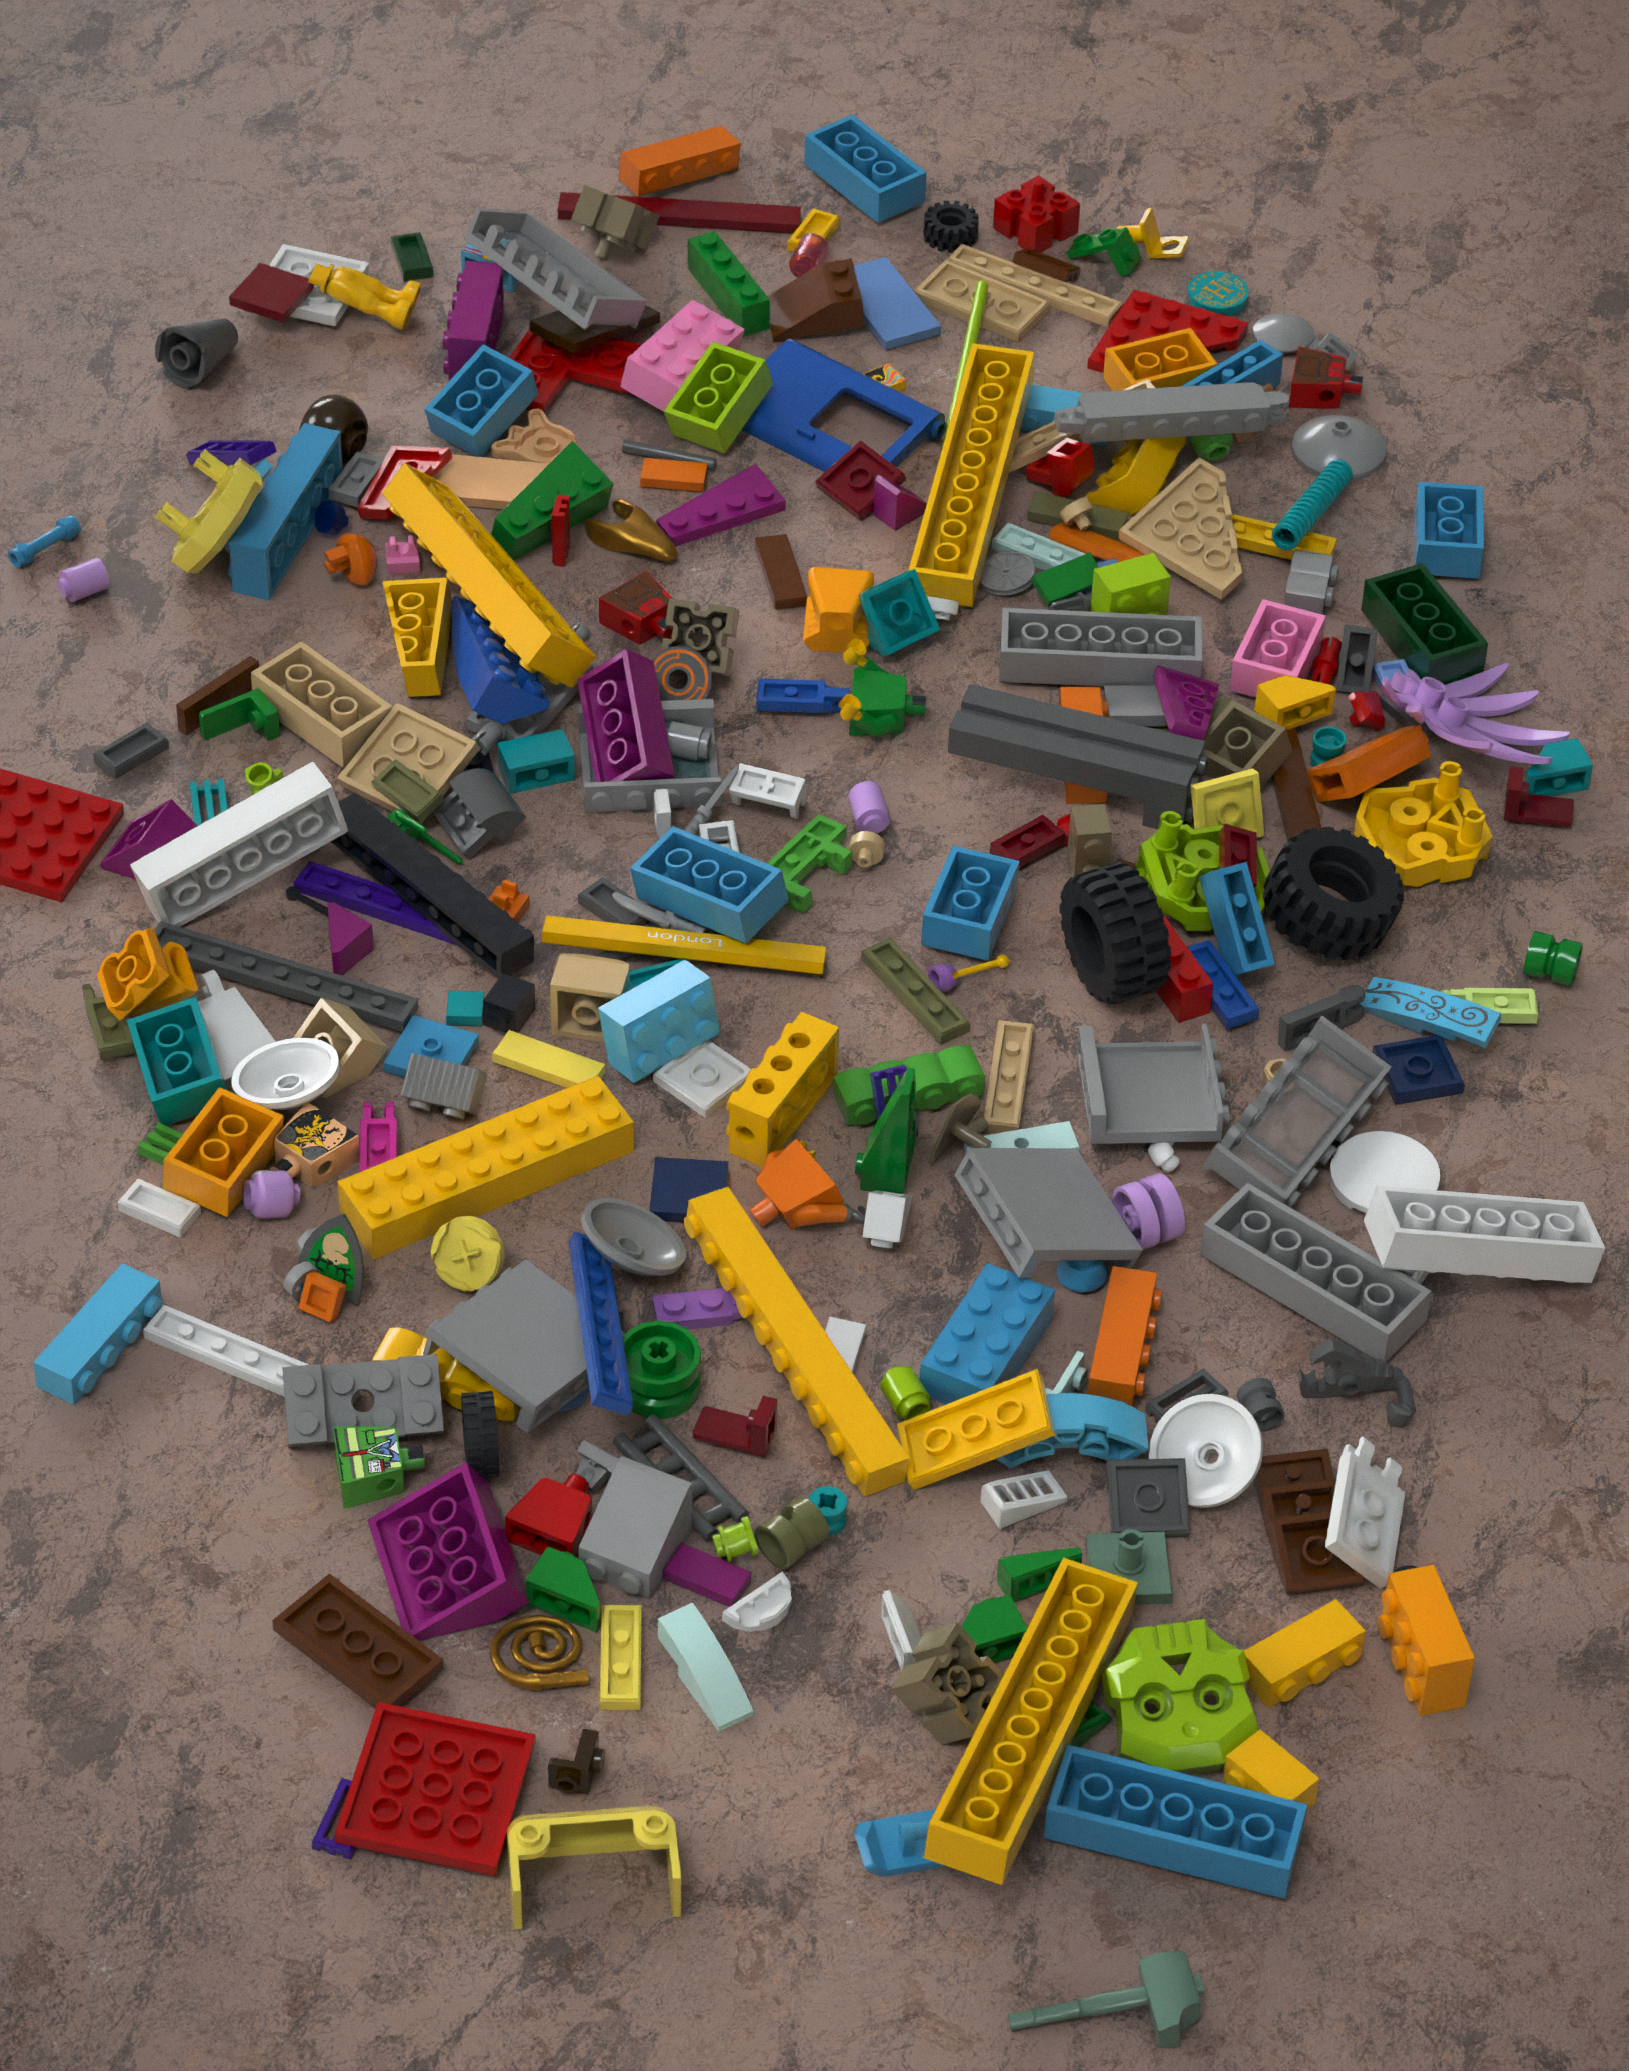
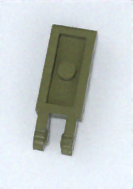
M90 983L82 985L85 1010L100 1060L136 1053L127 1023V1016L119 1021L107 1008L104 997L95 998L94 990Z

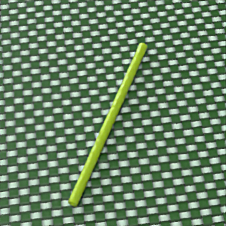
M979 281L976 285L943 445L972 343L977 344L989 284L986 281Z

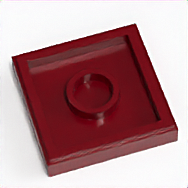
M259 263L229 296L230 306L284 323L315 288L314 284L308 283L309 278Z
M860 440L823 473L815 483L819 490L858 520L862 521L874 510L875 479L878 474L898 485L905 482L906 477L901 470Z

